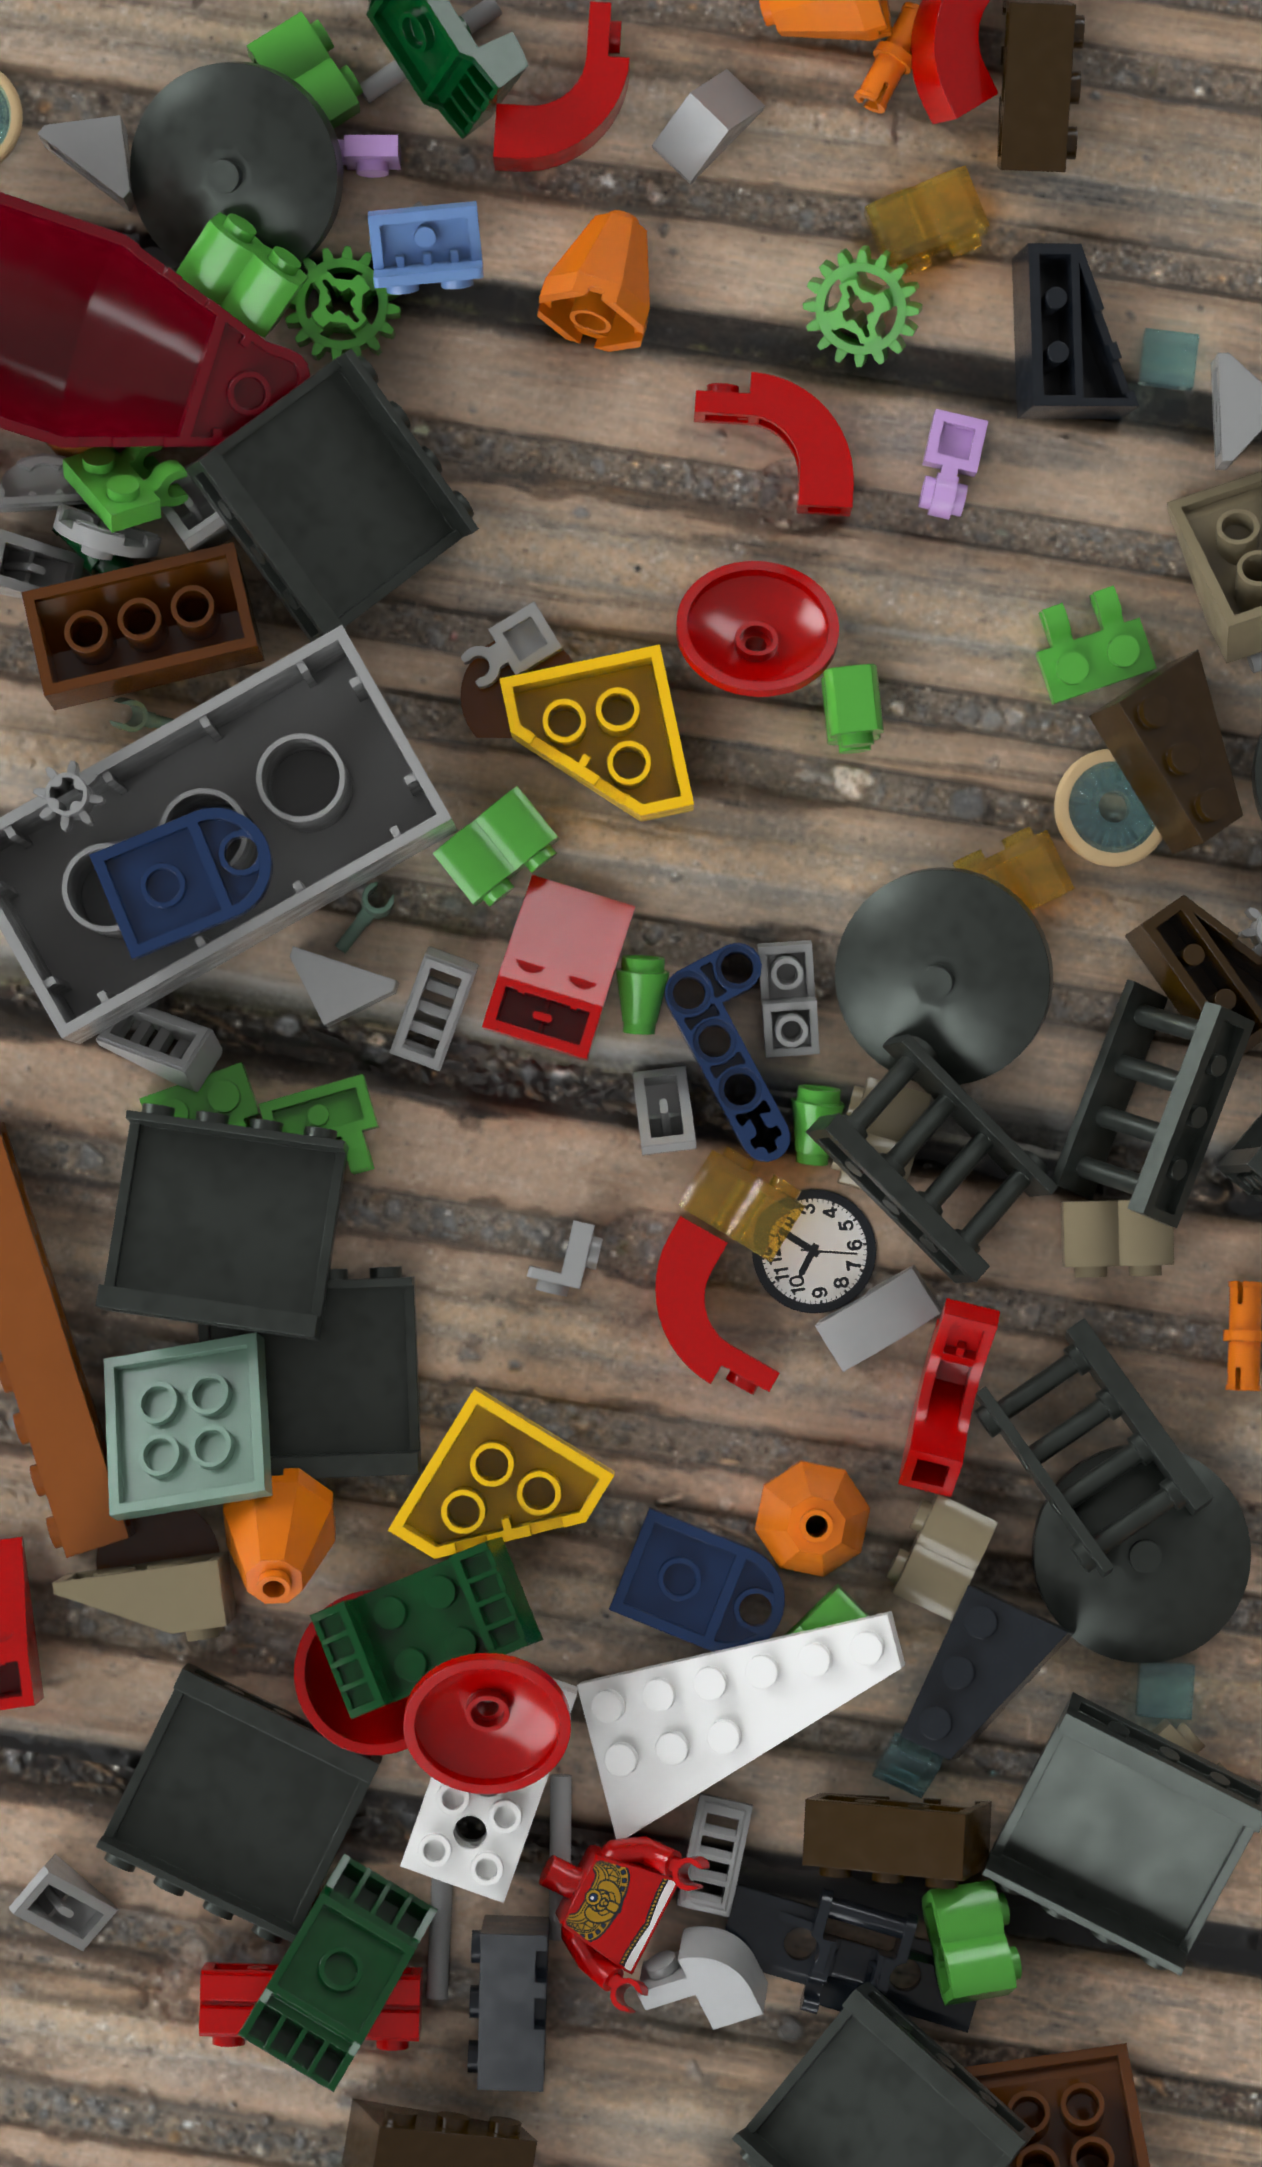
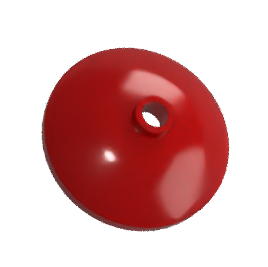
M743 561L727 564L706 573L687 590L677 612L676 637L686 662L707 682L738 695L771 697L801 689L817 679L826 670L837 649L839 619L828 594L807 575L778 563Z
M373 1590L348 1594L332 1602L324 1609L342 1601L357 1598ZM311 1622L300 1640L294 1663L296 1694L309 1722L331 1743L354 1753L387 1755L408 1749L403 1730L404 1710L408 1697L351 1719L313 1622Z
M476 1653L448 1660L430 1670L419 1680L407 1699L404 1710L403 1730L406 1745L413 1759L435 1780L464 1792L500 1794L515 1791L537 1782L559 1763L570 1740L571 1714L562 1689L550 1675L539 1667L510 1655Z

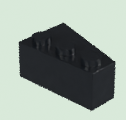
M1028 243L1012 258L1017 419H1122L1138 408L1139 404L1134 390L1130 391L1119 361L1122 358L1117 342H1112L1103 317L1102 310H1104V306L1082 244Z
M968 1585L900 1736L949 1760L959 1758L1075 1632L978 1586Z
M485 1915L482 1929L472 1930L471 1963H480V1984L470 1986L469 2018H479L478 2040L469 2039L467 2072L478 2073L477 2090L543 2092L545 2080L549 1917Z

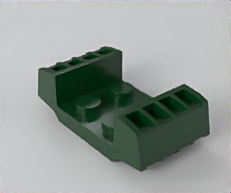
M368 0L367 17L422 103L439 110L462 139L466 138L492 117L496 111V103H502L522 73L529 66L513 32L478 47L472 38L467 22L461 16H458L449 0Z
M503 1537L485 1541L449 1556V1559L357 1598L342 1601L310 1615L351 1719L408 1697L424 1675L448 1660L476 1653L508 1655L544 1640Z
M344 1853L237 2035L334 2093L416 1951L438 1909L430 1906Z

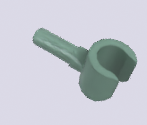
M120 697L115 699L114 702L129 705L132 709V717L125 724L110 720V723L113 727L120 730L137 732L143 727L158 729L174 719L147 711L144 704L137 700Z
M378 882L371 883L364 889L361 900L362 909L335 945L344 953L349 950L366 926H369L374 919L385 918L393 908L394 894L382 908H375L369 904L368 897L377 889Z

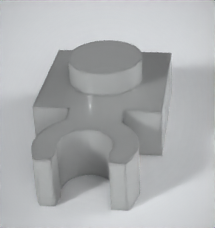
M532 602L488 629L496 642L490 647H471L462 654L461 659L465 665L472 663L477 658H483L489 662L488 673L475 681L479 689H485L497 682L501 669L507 665H510L515 675L523 674L561 652L563 648L536 603Z

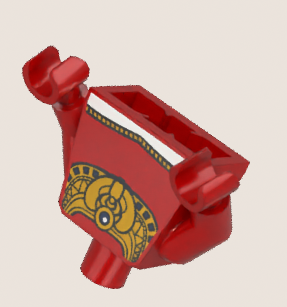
M646 1836L609 1840L603 1847L589 1845L578 1867L552 1855L546 1862L539 1878V1885L563 1896L555 1914L560 1924H562L561 1939L578 1968L604 1991H611L610 1998L612 2004L617 2009L628 2013H635L636 2011L625 2003L624 1993L626 1989L633 1986L641 1995L648 1996V1988L645 1983L639 1980L623 1978L624 1971L631 1975L633 1974L676 1888L679 1887L685 1891H692L704 1887L701 1884L694 1883L689 1878L688 1869L692 1864L699 1869L710 1868L706 1858L693 1856L682 1859L679 1851Z

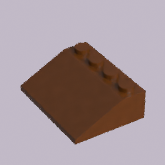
M1127 2043L964 2067L1036 2132L1008 2167H1150Z

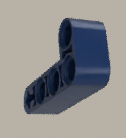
M732 943L673 974L666 984L664 998L667 1008L742 1149L750 1158L757 1162H770L778 1159L786 1152L790 1144L789 1128L723 1005L748 992L755 986L761 975L762 964L759 955L752 947L743 943ZM741 954L751 962L752 975L747 981L739 984L731 983L723 976L721 964L729 955ZM682 980H695L703 987L705 996L702 1004L698 1007L684 1009L675 1002L673 990ZM719 1027L728 1034L730 1046L724 1055L710 1057L702 1052L698 1041L701 1032L706 1028ZM737 1074L745 1075L752 1080L755 1086V1096L751 1102L745 1105H735L726 1098L724 1085L731 1076ZM762 1101L765 1102L769 1112L759 1114L760 1120L766 1129L776 1127L780 1134L774 1140L776 1150L768 1153L764 1147L754 1149L751 1145L750 1140L757 1135L751 1120L740 1126L736 1119V1115L751 1112Z

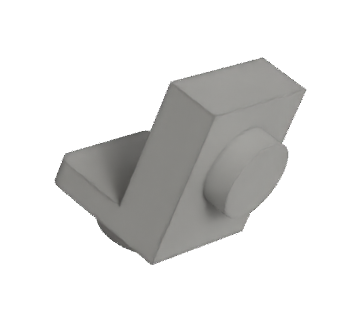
M573 1220L561 1272L529 1266L527 1277L538 1279L536 1290L567 1297L569 1287L581 1288L585 1268L596 1270L603 1238L593 1236L595 1225Z

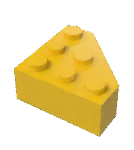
M660 644L499 678L513 740L640 822L694 810L692 791Z
M476 1386L388 1531L433 1559L456 1554L499 1537H503L504 1542L561 1527L565 1528L585 1523L613 1479L615 1471Z

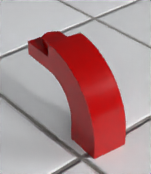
M921 0L911 35V66L917 92L932 125L958 119L999 94L982 59L978 37L982 14L991 0Z
M590 1L586 62L579 80L569 92L557 100L541 105L496 103L493 149L496 171L532 172L557 167L585 153L611 127L625 100L630 76V58L610 56V54H620L622 21H612V3Z
M751 372L749 393H739V386L728 383H711L707 385V391L696 390L694 422L757 426L772 432L787 445L795 459L798 471L797 514L850 516L853 508L854 471L849 446L835 418L815 396L791 381L758 372Z
M679 1216L663 1246L658 1261L655 1282L658 1315L670 1345L687 1367L709 1384L712 1383L722 1365L730 1370L725 1379L744 1391L754 1395L759 1386L770 1392L780 1373L725 1341L714 1330L706 1313V1284L728 1243Z
M946 1298L940 1319L937 1318L923 1366L907 1433L898 1481L899 1485L948 1497L952 1496L963 1465L975 1397L998 1328L1000 1311Z

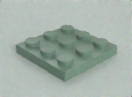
M255 1332L103 1359L109 1516L117 1521L273 1496L264 1338Z

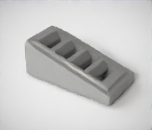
M428 947L389 1053L440 1071L479 965L434 947ZM432 968L462 979L460 986L429 976ZM424 989L454 999L452 1008L422 997ZM419 1010L446 1020L445 1027L441 1028L414 1018L416 1011ZM409 1030L438 1040L437 1049L406 1039Z
M150 1006L102 1031L96 1038L99 1046L179 1086L195 1092L200 1090L222 1055V1047L212 1029ZM135 1020L140 1021L141 1023L131 1039H125L124 1037ZM155 1029L158 1030L157 1035L155 1036L149 1047H146L145 1044L147 1043ZM174 1039L178 1040L177 1044L175 1045L169 1055L165 1054L171 1046V1044L173 1043Z
M700 1793L685 1858L702 1856L707 1860L728 1864V1868L725 1874L708 1869H699L691 1864L688 1869L691 1881L695 1880L722 1886V1894L719 1896L697 1890L685 1891L678 1888L676 1905L730 1917L753 1804ZM707 1813L738 1820L736 1830L705 1823ZM702 1836L733 1842L732 1850L727 1851L701 1845Z

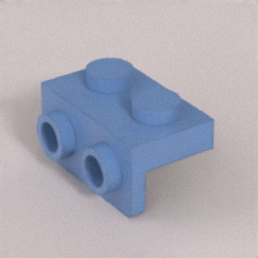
M477 201L368 211L374 288H386L388 294L402 295L418 291L419 284L441 282V288L462 289L472 286L474 284L473 279L484 277Z

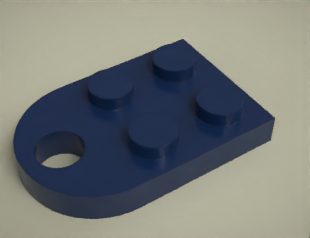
M205 808L194 811L89 855L133 960L246 914L262 900L269 888L273 874L272 852L262 831L244 815L225 808ZM240 838L252 840L258 850L256 862L250 868L244 870L232 868L226 858L229 845Z
M649 1507L609 1610L707 1650L718 1651L769 1639L782 1619L785 1594L776 1568L757 1550ZM750 1594H761L771 1603L769 1617L760 1624H750L740 1615V1604Z

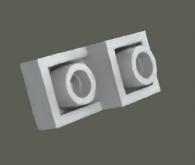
M811 940L757 944L758 955L762 964L759 979L766 1058L820 1054Z
M912 1265L870 1288L859 1299L823 1317L817 1322L815 1327L844 1372L939 1315L942 1309L916 1266Z

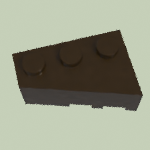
M1003 0L1002 15H1006L1004 46L1001 47L1000 65H1003L1001 96L999 98L997 167L1000 170L1066 172V159L1075 160L1077 153L1078 130L1077 127L1069 126L1070 104H1079L1081 71H1072L1073 48H1083L1084 15H1076V4L1067 0Z
M1199 650L1167 663L1089 716L1172 854L1206 842L1243 816Z
M1183 895L1125 935L1180 1015L1199 1020L1206 1001L1221 1005L1255 1022L1243 1054L1262 1042V957L1239 941L1237 934L1187 896Z
M819 1793L805 1799L802 1865L820 1867L819 1875L849 1878L852 1877V1870L872 1872V1880L881 1883H904L905 1876L925 1878V1886L955 1889L958 1888L959 1881H964L984 1870L990 1850L992 1801H975L972 1807L941 1805V1799L923 1798V1803L889 1800V1796Z
M353 2098L342 2164L345 2167H533L538 2141L521 2127L522 2123L508 2117L492 2116L489 2118V2121L472 2119L456 2112L441 2111L437 2113Z

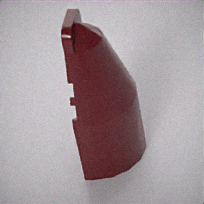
M0 192V428L60 448L217 446L310 377L308 363L300 354L291 349L265 341L213 300L208 299L183 280L171 268L166 267L146 252L127 235Z

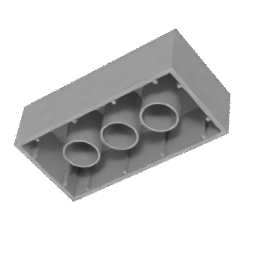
M340 625L80 772L79 777L81 779L94 772L99 775L101 779L98 784L92 787L95 795H99L107 800L106 805H94L89 813L94 821L92 827L81 819L73 820L72 829L67 833L61 829V816L59 814L50 820H43L39 815L48 804L46 799L39 796L0 817V930L61 1038L81 1044L458 830L343 625ZM70 783L68 792H59L57 800L65 804L67 810H70L71 803L81 801L83 794L74 788L73 783ZM225 808L236 811L250 819L266 837L273 857L272 879L262 900L252 910L236 919L133 960L89 855L200 809ZM246 838L233 841L226 852L229 865L237 870L250 868L256 862L258 856L256 844Z

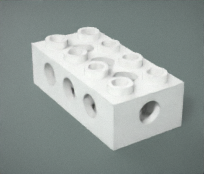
M553 1678L562 1689L571 1713L578 1688ZM549 1773L527 1787L500 1794L464 1792L446 1786L431 1777L400 1867L504 1903ZM474 1816L485 1824L487 1832L478 1839H468L458 1831L457 1822L463 1817Z

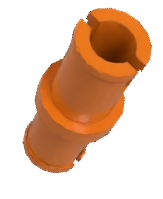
M905 2L903 4L901 12L892 27L893 35L888 36L885 41L877 43L873 51L875 60L860 88L854 94V98L858 103H863L866 98L867 101L863 107L872 112L882 114L886 111L887 104L903 74H909L912 71L910 49L913 24L919 7L916 3Z
M1228 1281V1287H1230L1228 1330H1223V1341L1228 1342L1227 1384L1225 1385V1390L1261 1391L1262 1282Z

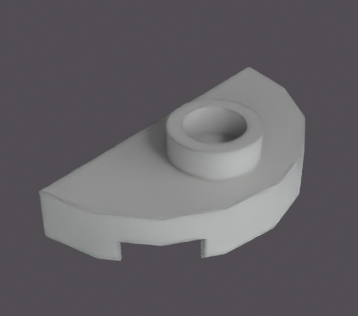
M41 453L21 458L16 462L15 466L5 472L0 480V513L57 510L58 505L62 504L71 507L76 506L78 509L90 507L64 478L63 459L66 458L65 456Z
M64 504L58 505L53 528L60 535L82 545V553L101 560H112L114 555L130 558H151L157 556L162 539L158 537V534L136 527L112 533L96 514Z

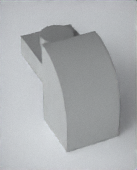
M710 1926L684 1928L680 1950L675 1952L671 1950L659 1952L642 1964L639 1981L647 1986L648 1996L641 1995L639 1992H637V1995L645 2010L696 1995L713 2030L764 2014L768 1981L751 1949L740 1938L726 1930Z

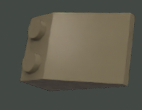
M1262 471L1167 502V510L1205 620L1226 663L1262 652Z
M228 1551L68 1573L52 1583L55 1595L170 1634L186 1632L187 1641L219 1637V1632L225 1631V1626L237 1616Z

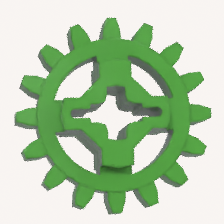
M863 245L858 252L857 259H853L851 253L845 248L837 254L838 267L828 259L819 266L821 274L825 279L813 277L807 284V287L817 294L816 297L808 298L803 303L804 310L815 312L816 317L806 325L807 331L821 330L824 336L819 341L817 347L822 350L833 344L837 347L835 361L839 363L848 353L854 354L856 367H862L867 361L868 354H872L875 361L880 365L888 358L887 347L898 354L905 348V341L900 334L913 336L919 327L912 320L908 319L909 316L918 315L923 309V304L910 301L909 297L920 287L919 283H905L901 277L906 273L909 266L903 263L895 269L890 267L888 264L891 252L887 250L875 260L871 259L869 246ZM866 272L880 277L887 284L881 285L868 279ZM839 279L841 282L839 288L842 296L839 302L829 307L830 291L834 283ZM858 297L862 303L871 301L874 308L868 315L863 310L855 312L852 308V304ZM897 306L896 321L892 329L886 334L884 330L886 324L883 317L886 311ZM844 328L857 334L859 340L848 337L839 329Z
M345 246L341 258L336 259L333 258L328 247L322 249L323 262L318 265L306 257L303 262L308 279L288 307L296 310V312L285 317L289 329L302 328L294 338L296 344L301 348L312 342L314 345L311 354L316 361L324 357L326 352L331 353L332 360H334L351 348L357 357H363L362 351L367 348L379 356L382 353L378 342L379 337L383 336L394 339L396 335L394 328L387 323L388 319H399L402 312L399 306L389 303V301L396 299L400 295L388 294L386 288H374L372 254L366 252L359 261L354 260L351 246ZM350 273L357 276L352 280L335 279L332 275ZM315 289L319 295V304L311 312L312 316L308 318L307 303L312 290ZM329 291L343 302L351 303L356 322L340 310L335 312ZM377 295L378 312L371 325L366 317V309L374 301L373 297ZM333 333L350 334L353 339L342 341L333 340L328 337Z

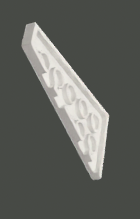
M892 1611L585 1680L577 1684L616 1839L628 1838L905 1666Z

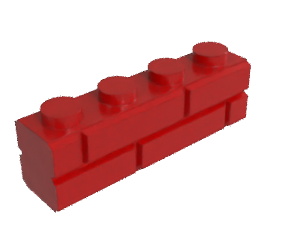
M205 1962L200 1975L199 2036L212 2037V2044L215 2046L237 2047L245 2045V2039L237 2034L279 1964ZM423 1967L405 1968L366 2036L365 2040H376L377 2049L401 2051L409 2048V2041L419 2042L422 2029Z

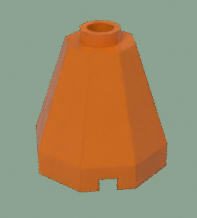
M759 0L766 26L775 25L777 32L784 37L874 41L893 35L888 0Z
M613 210L609 213L594 216L546 276L539 296L540 305L537 317L566 340L580 344L583 335L597 338L594 348L606 352L641 347L650 311L647 230L639 224L638 219L634 215L621 210Z
M800 1460L789 1467L788 1470L763 1484L754 1529L779 1568L825 1577L861 1553L870 1507L845 1469ZM815 1515L822 1516L825 1519V1527H818L815 1533L808 1532L806 1529L807 1520Z
M284 1468L283 1475L272 1476L273 1496L223 1504L226 1545L247 1592L264 1604L289 1603L303 1591L336 1539L333 1492L300 1468Z

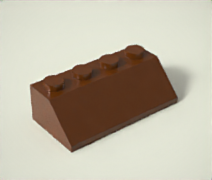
M234 542L21 592L44 696L54 710L265 661L252 603Z

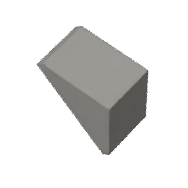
M726 69L689 93L652 144V148L691 185L765 109V105Z
M120 115L48 124L41 128L38 135L45 148L129 212L133 209L135 202L130 181L128 134Z
M1229 352L1218 353L1211 363L1215 471L1226 470L1262 432V382Z
M191 462L190 464H188L187 466H185V467H184L185 470H186V468H187L188 466H190V465L193 464L194 462ZM188 472L187 477L175 480L170 484L178 483L188 494V500L178 506L161 507V511L190 552L219 546L234 536Z
M0 529L1 595L23 599L21 592L81 578L84 560L77 553Z
M294 946L290 953V958L323 1025L326 1027H330L396 994L400 984L397 980Z
M686 1066L632 1072L642 1156L696 1149Z
M56 1854L43 1866L9 1906L10 1911L15 1916L81 1951L85 1950L118 1911L109 1899Z

